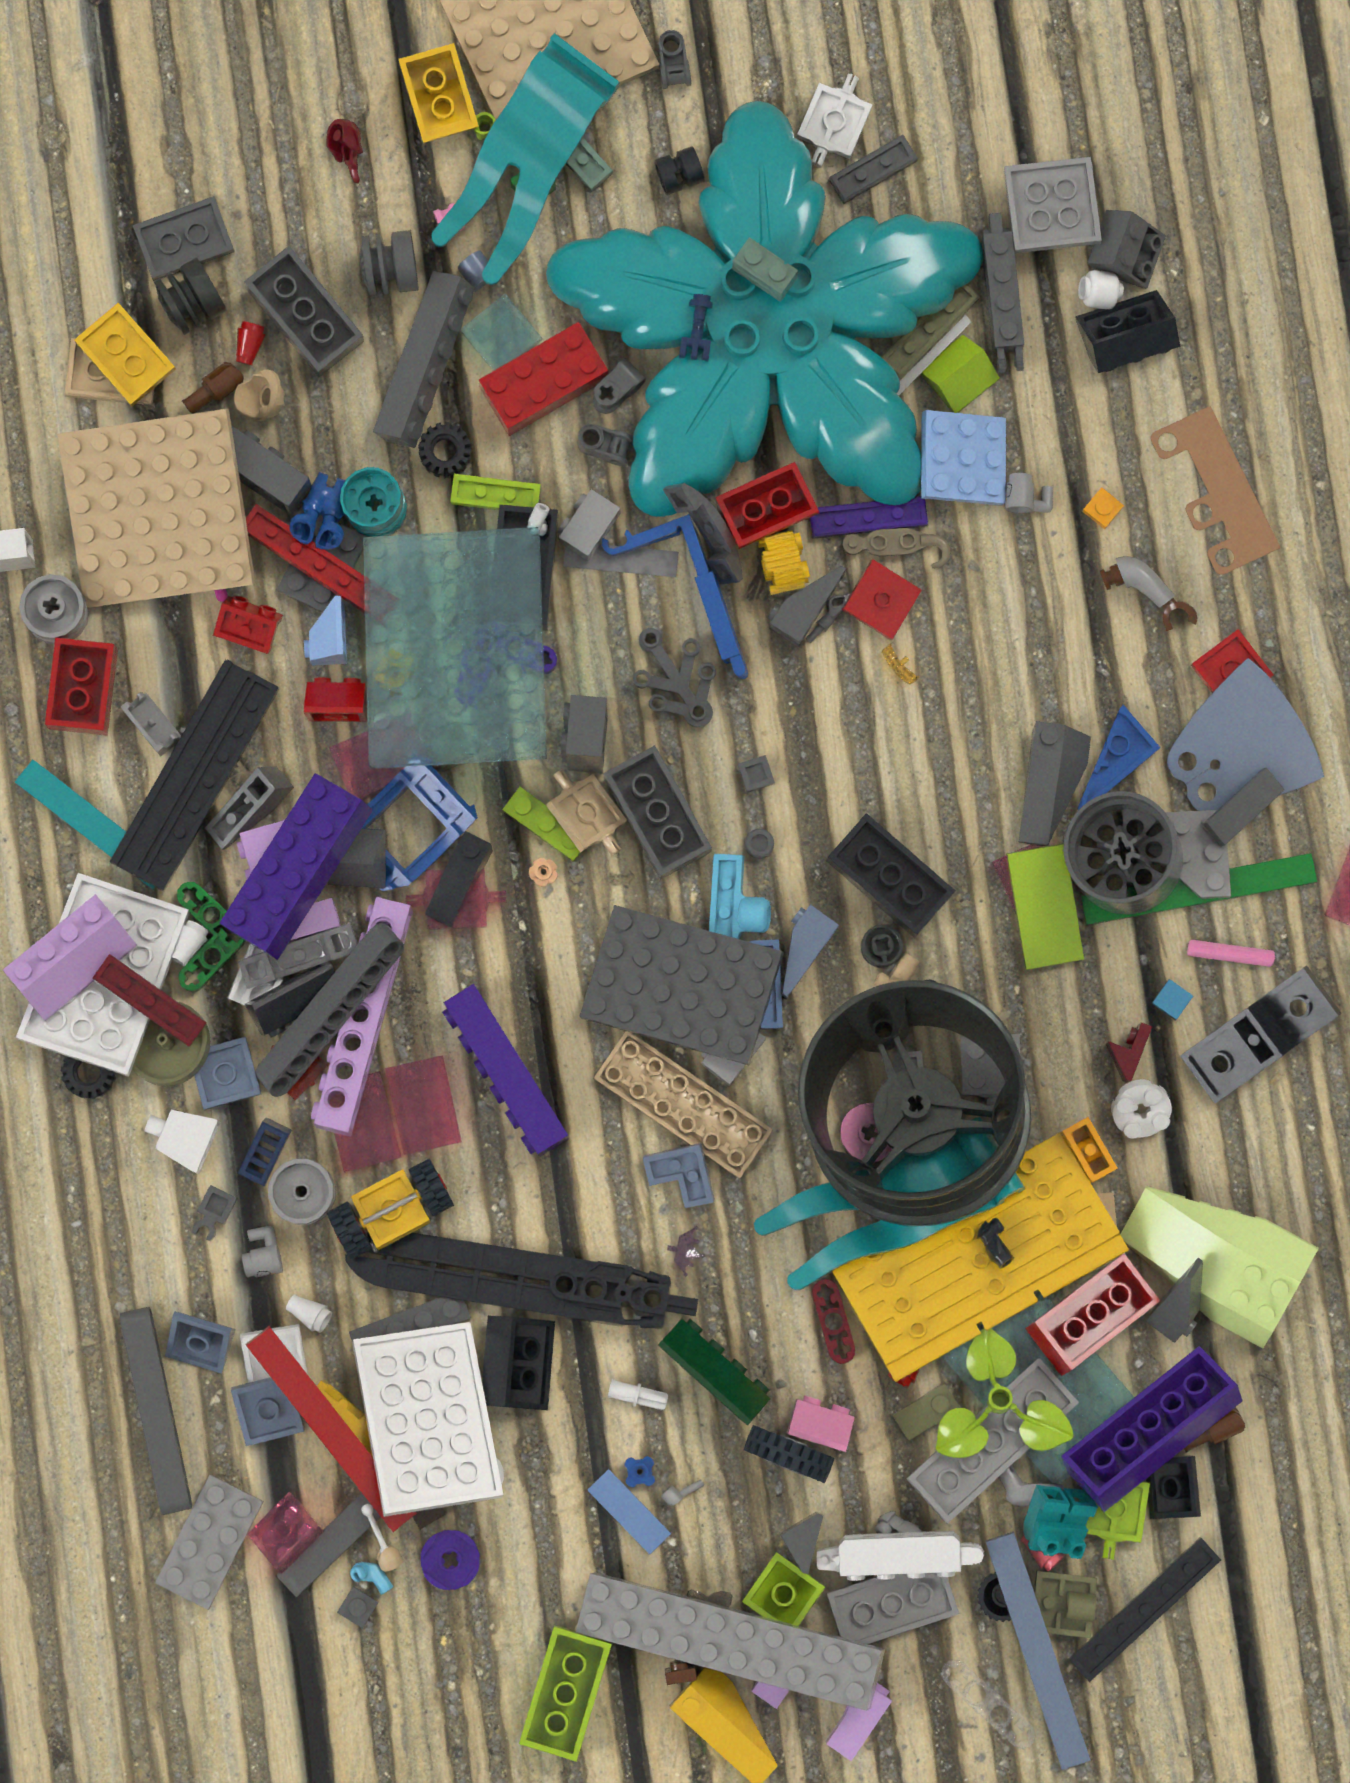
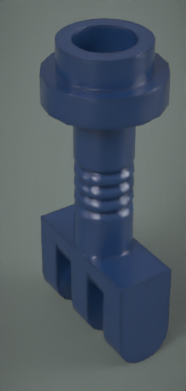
M693 294V299H690L689 306L695 307L691 338L682 337L679 358L685 359L687 347H691V360H697L698 349H704L702 361H709L711 341L703 340L702 338L706 309H712L713 302H710L711 296Z

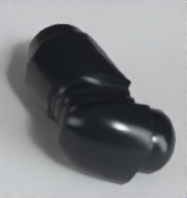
M993 1218L989 1223L985 1221L980 1226L977 1239L981 1238L984 1246H986V1252L990 1261L1002 1269L1014 1260V1257L998 1236L999 1233L1004 1231V1226L998 1218Z

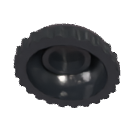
M996 1572L994 1574L990 1573L989 1577L984 1578V1582H981V1587L978 1589L979 1594L977 1598H979L978 1604L981 1606L980 1609L984 1611L985 1615H988L990 1619H995V1621H1011L1012 1619Z

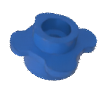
M646 1456L639 1460L630 1457L625 1461L624 1465L628 1472V1477L625 1481L629 1487H635L637 1484L651 1486L655 1482V1477L652 1475L654 1461L651 1457ZM638 1469H642L643 1473L641 1475L637 1474Z

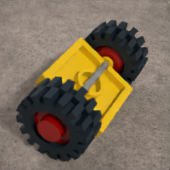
M430 1158L408 1169L417 1186L415 1190L404 1169L352 1195L351 1199L361 1217L359 1220L348 1201L326 1212L339 1242L343 1245L351 1260L372 1249L364 1232L365 1229L368 1230L376 1248L380 1250L431 1223L420 1202L422 1198L432 1216L454 1206L447 1192V1187Z

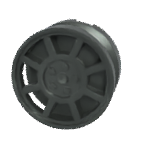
M883 924L871 927L861 941L863 958L867 963L878 968H885L894 964L903 950V941L899 932L895 928Z

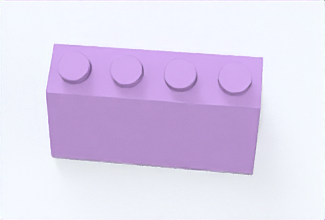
M95 894L5 967L3 971L43 1020L46 1021L95 981L93 976L109 954L121 960L137 944Z

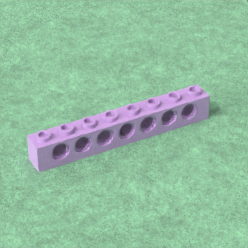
M376 897L374 905L370 904L366 914V921L369 922L366 933H361L359 942L373 926L384 923L392 928V931L404 944L413 913L411 906ZM400 957L378 982L375 991L369 994L355 1010V1012L361 1009L367 1010L369 1012L368 1018L364 1022H355L353 1020L354 1012L336 1033L338 1034L335 1046H330L327 1055V1062L330 1063L327 1074H322L319 1084V1091H323L320 1102L314 1103L311 1113V1119L315 1120L314 1125L318 1129L349 1137L352 1136ZM351 1038L361 1040L360 1047L354 1051L346 1049V1042ZM343 1066L353 1068V1073L348 1079L338 1078V1071ZM334 1095H344L345 1102L341 1107L333 1108L330 1106V1100Z

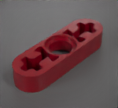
M820 1280L813 1286L812 1297L830 1358L836 1363L844 1364L851 1361L855 1355L854 1341L838 1286L832 1280ZM822 1284H826L827 1288H833L834 1293L830 1295L831 1304L837 1301L839 1308H830L823 1313L821 1312L820 1306H826L825 1299L823 1297L818 1298L817 1292L821 1290ZM830 1313H837L842 1318V1325L837 1330H830L825 1325V1318ZM845 1330L847 1337H841L844 1346L849 1345L850 1351L846 1353L847 1358L841 1359L840 1355H834L833 1349L838 1347L836 1339L829 1341L828 1335H837Z

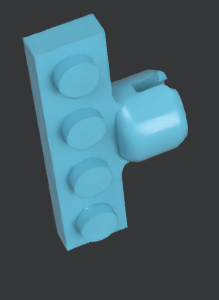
M714 854L709 931L740 939L741 934L744 932H766L771 921L770 902L764 897H746L743 895L745 856Z

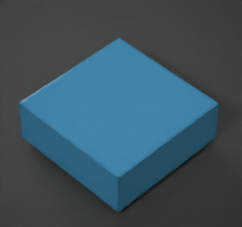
M1169 979L1151 1004L1176 1021L1193 998V995Z

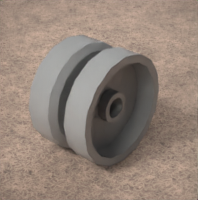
M49 574L38 577L27 585L21 595L19 609L22 620L33 635L45 643L55 644V638L75 639L81 635L88 623L89 608H87L85 597L74 582L64 576ZM53 607H59L58 611L53 610L51 613V609Z
M293 1159L283 1163L273 1173L268 1185V1198L273 1210L282 1219L296 1225H311L321 1221L327 1215L326 1212L332 1210L336 1200V1185L331 1174L319 1163L309 1159ZM305 1186L307 1194L304 1197H300L296 1194L297 1188Z

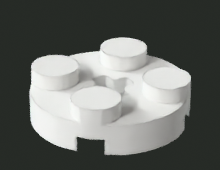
M1140 1079L1125 1084L1119 1089V1094L1115 1101L1114 1099L1112 1101L1111 1112L1114 1122L1128 1138L1148 1137L1169 1126V1118L1172 1112L1169 1096L1163 1087L1151 1084L1149 1080ZM1143 1103L1145 1107H1149L1142 1114L1134 1112L1138 1109L1137 1105Z

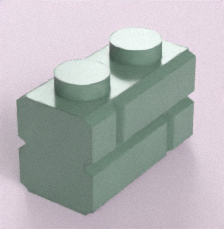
M750 237L735 256L732 263L734 271L780 302L793 286L798 276L797 269L789 264L785 265L784 260Z

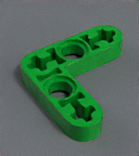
M185 882L177 891L178 901L184 908L189 909V913L214 935L179 972L178 979L180 985L189 992H196L201 990L246 941L240 938L237 943L234 940L228 943L226 940L229 936L222 928L219 933H216L215 929L222 926L220 921L227 911L200 885L195 882ZM186 889L190 891L197 889L198 891L195 895L202 903L205 898L209 899V902L201 906L198 913L194 912V909L198 908V906L192 900L187 901V903L184 901L186 898L184 891ZM211 907L217 908L220 911V919L213 924L207 923L204 920V912ZM209 949H217L221 953V960L216 965H209L205 961V953ZM198 960L206 969L210 970L207 975L203 970L197 976L199 980L197 985L193 983L186 985L188 978L185 975L187 972L194 974L199 969L195 965Z

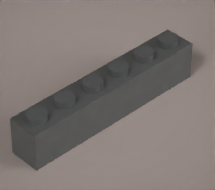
M436 271L432 272L373 429L375 434L387 442L415 448L418 439L422 435L424 423L432 408L433 399L442 381L443 372L449 357L452 355L455 340L462 328L464 316L472 301L475 290L474 286L460 276Z

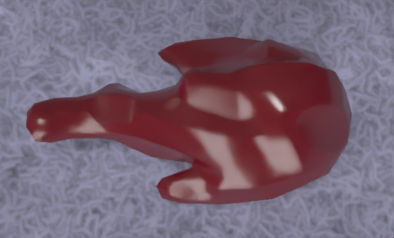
M336 119L328 127L326 147L337 162L341 163L344 156V162L349 169L351 178L358 184L360 179L357 158L358 154L363 153L360 143L361 132L354 122L347 119Z

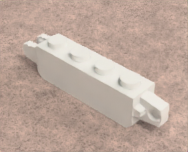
M954 1531L845 1535L839 1541L838 1546L817 1549V1568L819 1570L840 1572V1576H847V1580L851 1581L864 1580L865 1575H877V1579H893L895 1574H907L908 1578H923L925 1573H937L938 1577L955 1576V1572H961V1565L980 1564L984 1556V1550L979 1543H960V1537Z

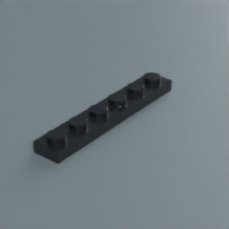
M1199 1537L1069 1658L1070 1662L1088 1682H1091L1213 1569L1221 1559Z

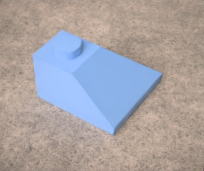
M334 596L310 629L309 640H304L305 658H310L312 666L347 664L345 606L341 596Z

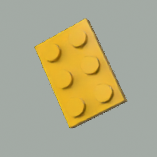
M119 303L114 305L74 339L80 349L132 407L176 370L170 360Z

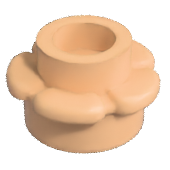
M538 858L533 862V866L529 868V876L535 881L536 885L545 887L547 884H552L556 881L558 876L556 872L557 865L551 859ZM542 869L546 870L545 875L541 874Z

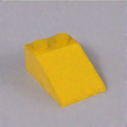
M454 43L399 59L401 72L423 143L479 127Z

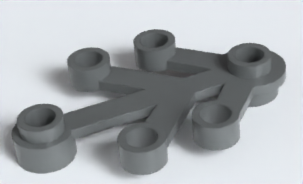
M654 628L643 630L639 636L641 649L654 655L669 679L651 676L646 670H638L633 676L634 685L640 689L649 687L678 693L685 702L666 701L663 695L655 694L649 700L650 709L655 713L664 711L683 715L687 723L693 727L707 725L713 716V709L707 698L711 680L716 675L714 665L711 663L700 665L698 669L700 683L696 697L689 688L695 656L700 651L699 642L693 638L684 641L682 645L684 655L679 673L662 647L661 633ZM647 635H654L656 642L653 644L646 643L645 637ZM693 643L697 649L695 652L689 653L685 649L686 645ZM703 668H711L712 675L710 677L703 676L701 673ZM638 675H645L648 678L647 682L639 684L636 681ZM655 699H661L664 704L661 708H655L652 702ZM694 708H702L704 714L701 717L694 716Z

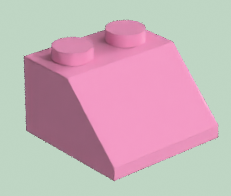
M805 1395L803 1401L796 1399L786 1434L846 1452L855 1418L849 1415L850 1409L833 1404L830 1410L820 1406L821 1400Z

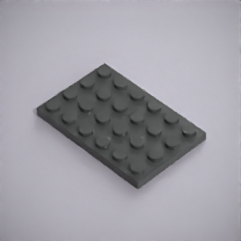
M614 905L580 1018L749 1066L784 953L773 948Z

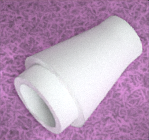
M188 920L182 927L171 957L172 960L182 966H186L193 955L207 941L206 935L208 930L200 924Z
M296 1294L290 1298L286 1306V1310L291 1312L312 1332L316 1330L321 1333L332 1317V1312L327 1309L328 1306L301 1298Z

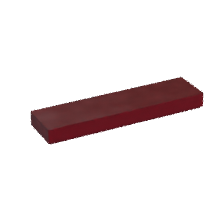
M111 954L108 955L93 976L95 981L189 1047L207 1024L206 1021Z

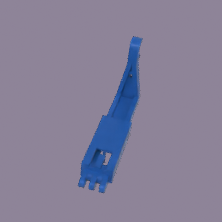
M690 514L634 536L626 530L624 535L627 537V543L614 549L609 547L608 540L602 539L603 549L611 556H618L679 536L682 530L698 575L694 578L722 661L725 664L731 663L734 673L740 679L748 677V669L717 577L710 571Z

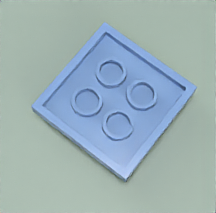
M932 410L923 411L921 419V498L1000 506L1005 504L1006 418Z

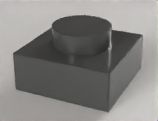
M766 755L738 764L747 793L775 784Z
M353 1586L337 1613L363 1628L379 1602Z

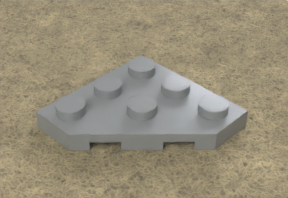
M1217 810L1167 812L1166 814L1179 836L1183 849V867L1179 880L1200 899L1230 898L1231 888L1227 844L1220 846L1203 825ZM1159 822L1149 832V839L1165 830ZM1136 823L1137 836L1140 835L1144 829V826L1141 823ZM1153 845L1148 849V853L1154 858L1159 857L1163 852V848L1159 845Z

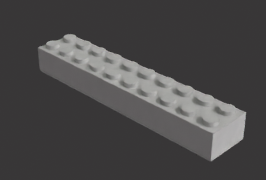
M597 1572L590 1573L575 1632L866 1711L871 1709L885 1649Z

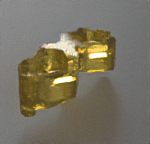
M890 643L882 649L884 659L899 678L909 685L913 684L920 677L904 666L909 661L907 656L899 661Z

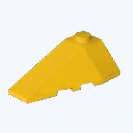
M704 1667L696 1675L697 1680L691 1681L669 1705L670 1709L751 1783H763L778 1767L774 1757L733 1682L723 1672Z

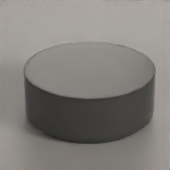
M754 829L747 835L745 849L751 857L763 859L773 851L774 839L767 830Z

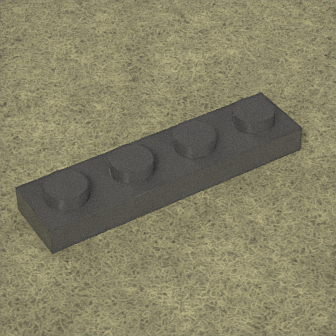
M440 1297L349 1331L353 1342V1339L452 1325L470 1319L471 1316L465 1301Z

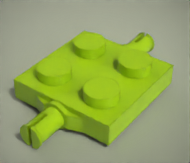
M1140 1483L1105 1512L1098 1506L1095 1516L1089 1517L1086 1524L1087 1534L1095 1535L1105 1540L1102 1558L1115 1560L1117 1542L1131 1541L1141 1543L1150 1483Z

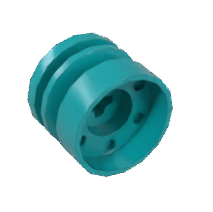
M366 467L351 474L341 488L340 503L343 512L357 532L369 538H383L392 535L402 526L407 515V502L398 482L389 472L381 468ZM379 501L380 505L377 507V511H373L371 507H374V502Z

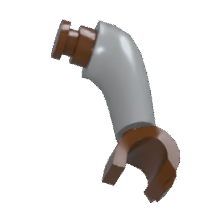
M1122 556L1116 558L1117 564L1110 566L1109 571L1100 570L1107 590H1110L1113 584H1116V586L1125 584L1126 588L1133 587L1138 589L1159 608L1162 606L1164 609L1163 623L1166 631L1173 629L1169 616L1171 611L1176 608L1185 610L1188 614V622L1196 625L1198 618L1194 607L1183 601H1175L1173 598L1175 597L1174 593L1144 561L1136 557Z

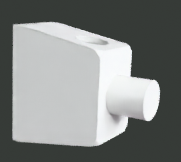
M171 1110L166 1121L151 1115L146 1124L145 1132L159 1137L155 1149L189 1170L200 1174L221 1122L213 1118Z

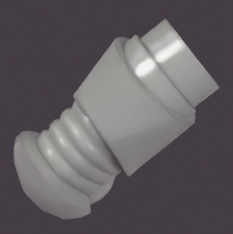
M890 1511L878 1518L879 1524L875 1527L877 1534L922 1531L918 1525L904 1521L895 1515L896 1511Z

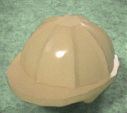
M262 370L253 374L251 379L239 384L234 393V404L237 411L256 422L265 421L267 418L276 416L284 404L285 395L278 375L273 370Z

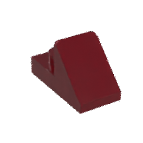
M1141 1022L1137 1028H1131L1126 1040V1044L1130 1045L1129 1049L1109 1041L1106 1043L1119 1075L1125 1083H1129L1133 1079L1152 1029L1150 1025Z

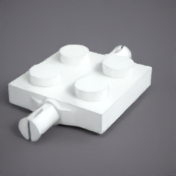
M852 74L847 75L842 89L831 88L821 83L818 84L797 134V138L811 143L817 148L812 158V165L814 166L817 162V167H822L827 152L835 153L848 159L852 156L872 109V104L860 100L853 94L859 80L855 75L853 80Z

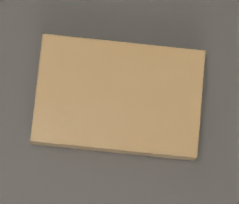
M71 338L64 395L72 398L128 403L75 343V338ZM154 389L136 404L152 405Z

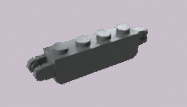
M1001 212L990 213L988 216L989 229L983 230L981 244L983 248V268L993 354H996L999 373H1005L1007 365L1004 353L1014 352V366L1016 370L1024 371L1022 352L1024 335L1013 233L1009 228H1003Z

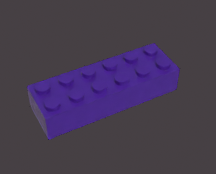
M315 773L223 916L220 924L238 937L278 960L373 810L361 799Z
M472 984L443 1002L447 1008L442 1011L443 1015L452 1029L458 1026L462 1032V1035L458 1036L461 1044L468 1054L471 1052L475 1053L478 1060L474 1061V1064L483 1079L490 1077L494 1084L489 1087L499 1104L505 1102L509 1110L505 1114L514 1129L521 1127L525 1135L521 1137V1140L529 1153L533 1154L536 1152L541 1157L568 1140L567 1132L476 986Z
M1198 1346L1065 1452L1061 1458L1067 1473L1104 1512L1107 1511L1243 1402L1238 1385Z

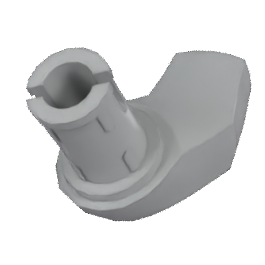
M1013 1465L998 1477L1007 1491L1005 1499L1012 1505L1017 1506L1030 1505L1036 1485L1060 1487L1062 1491L1064 1485L1023 1483ZM1048 1494V1499H1052V1495Z

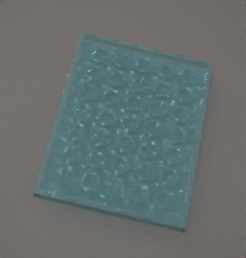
M539 527L363 537L368 761L370 769L547 759Z

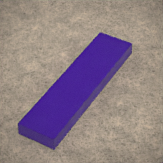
M917 496L909 502L900 505H887L871 501L817 507L819 514L810 517L812 539L869 533L881 529L928 526L926 501L921 496Z

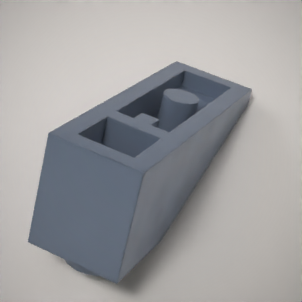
M811 904L807 910L801 907L791 921L795 926L792 930L782 996L785 999L788 998L839 927L836 922Z

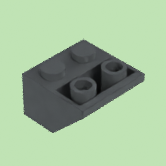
M1106 210L1100 226L1102 241L1101 244L1093 245L1088 264L1098 271L1114 272L1120 281L1148 289L1166 235L1132 211Z

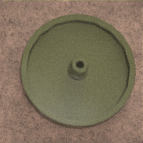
M179 1002L184 1007H186L194 1014L199 1016L201 1019H203V1017L192 1007L182 1002ZM150 1019L132 1067L133 1071L145 1081L157 1086H175L188 1081L199 1072L208 1057L211 1041L207 1024L189 1047Z

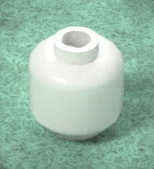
M1098 270L1089 271L1086 276H1083L1078 288L1079 298L1083 300L1084 304L1089 308L1112 309L1116 305L1117 300L1120 301L1124 292L1123 284L1119 282L1118 276L1114 272Z

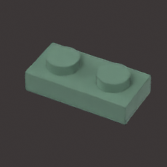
M582 137L566 165L592 192L613 174V170Z

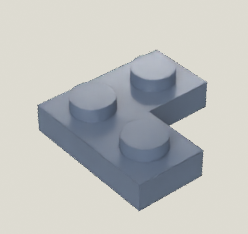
M701 1143L643 1156L649 1186L678 1180L685 1208L715 1201Z

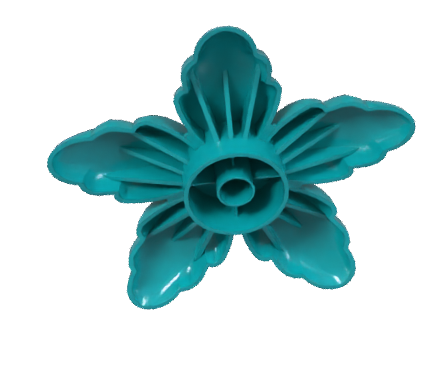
M753 101L739 106L731 113L723 129L722 142L714 148L708 159L707 169L710 186L701 192L698 204L706 230L715 246L713 251L700 240L671 226H661L650 231L649 235L632 229L617 228L608 231L601 238H585L569 242L557 249L551 256L547 264L546 277L552 292L564 303L580 309L583 318L591 326L601 330L621 332L623 342L632 348L669 349L680 347L682 337L691 338L695 307L689 306L690 299H693V294L711 296L710 302H713L712 309H706L702 338L703 340L711 341L709 361H702L704 349H698L697 360H691L692 348L687 347L685 359L679 358V355L673 358L650 381L646 389L645 399L650 407L637 423L633 433V447L636 457L629 473L630 495L635 505L642 512L656 517L676 514V510L663 491L669 485L685 483L701 494H708L718 489L727 480L736 461L740 463L747 462L756 455L764 435L771 405L778 406L784 428L796 452L806 459L817 457L828 475L837 483L845 486H858L873 500L887 505L907 503L920 492L921 451L915 441L917 433L916 419L909 406L897 395L900 389L899 377L894 368L883 358L854 339L856 337L889 338L906 335L916 327L917 317L934 314L946 308L953 298L954 291L970 282L979 272L983 262L982 244L977 235L969 228L952 221L927 222L918 215L908 213L897 215L880 224L872 217L860 216L836 229L817 246L814 241L822 221L826 195L822 186L812 181L810 152L803 142L794 138L792 126L780 109L767 102ZM749 237L784 260L785 265L789 264L798 270L797 280L781 302L732 269L735 256Z

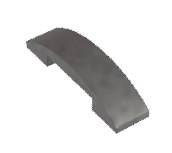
M685 483L666 486L663 491L676 512H688L712 550L713 555L707 562L721 585L740 582L743 579L738 550L731 532L719 512L700 492Z
M348 923L288 943L278 960L262 952L242 959L238 963L246 987L250 989L301 970L347 956L358 943L352 925Z

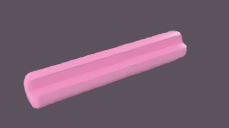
M1190 940L1187 946V955L1193 957L1271 967L1275 960V952L1272 950Z

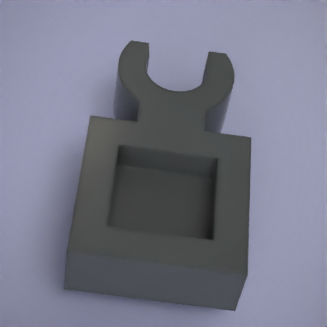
M210 1185L197 1210L204 1217L194 1224L192 1233L197 1234L202 1226H207L209 1234L206 1240H213L216 1235V1222L225 1225L238 1198Z

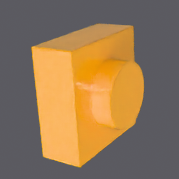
M1101 487L1082 512L1103 529H1106L1124 505Z

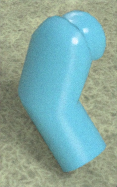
M359 1562L350 1571V1576L355 1582H373L381 1595L394 1587L377 1563Z

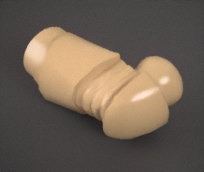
M904 953L889 976L879 973L874 981V985L879 986L886 983L909 980L916 973L917 965L920 961Z

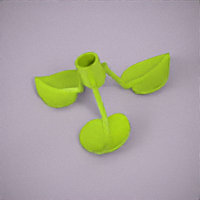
M983 1328L980 1331L981 1334L973 1339L969 1347L966 1365L973 1379L985 1381L990 1378L994 1388L988 1396V1407L977 1420L973 1412L965 1408H955L948 1411L942 1417L938 1426L937 1452L951 1458H966L976 1455L986 1446L989 1438L987 1430L980 1424L991 1412L1004 1414L1009 1409L1024 1420L1019 1432L1021 1439L1029 1448L1037 1451H1046L1071 1441L1074 1436L1071 1424L1065 1414L1053 1403L1045 1400H1035L1029 1404L1027 1415L1023 1414L1017 1408V1405L1012 1403L1013 1396L1011 1391L1004 1386H1000L996 1378H1006L1012 1373L1016 1365L1015 1351L1009 1342L998 1335L992 1328L987 1331Z

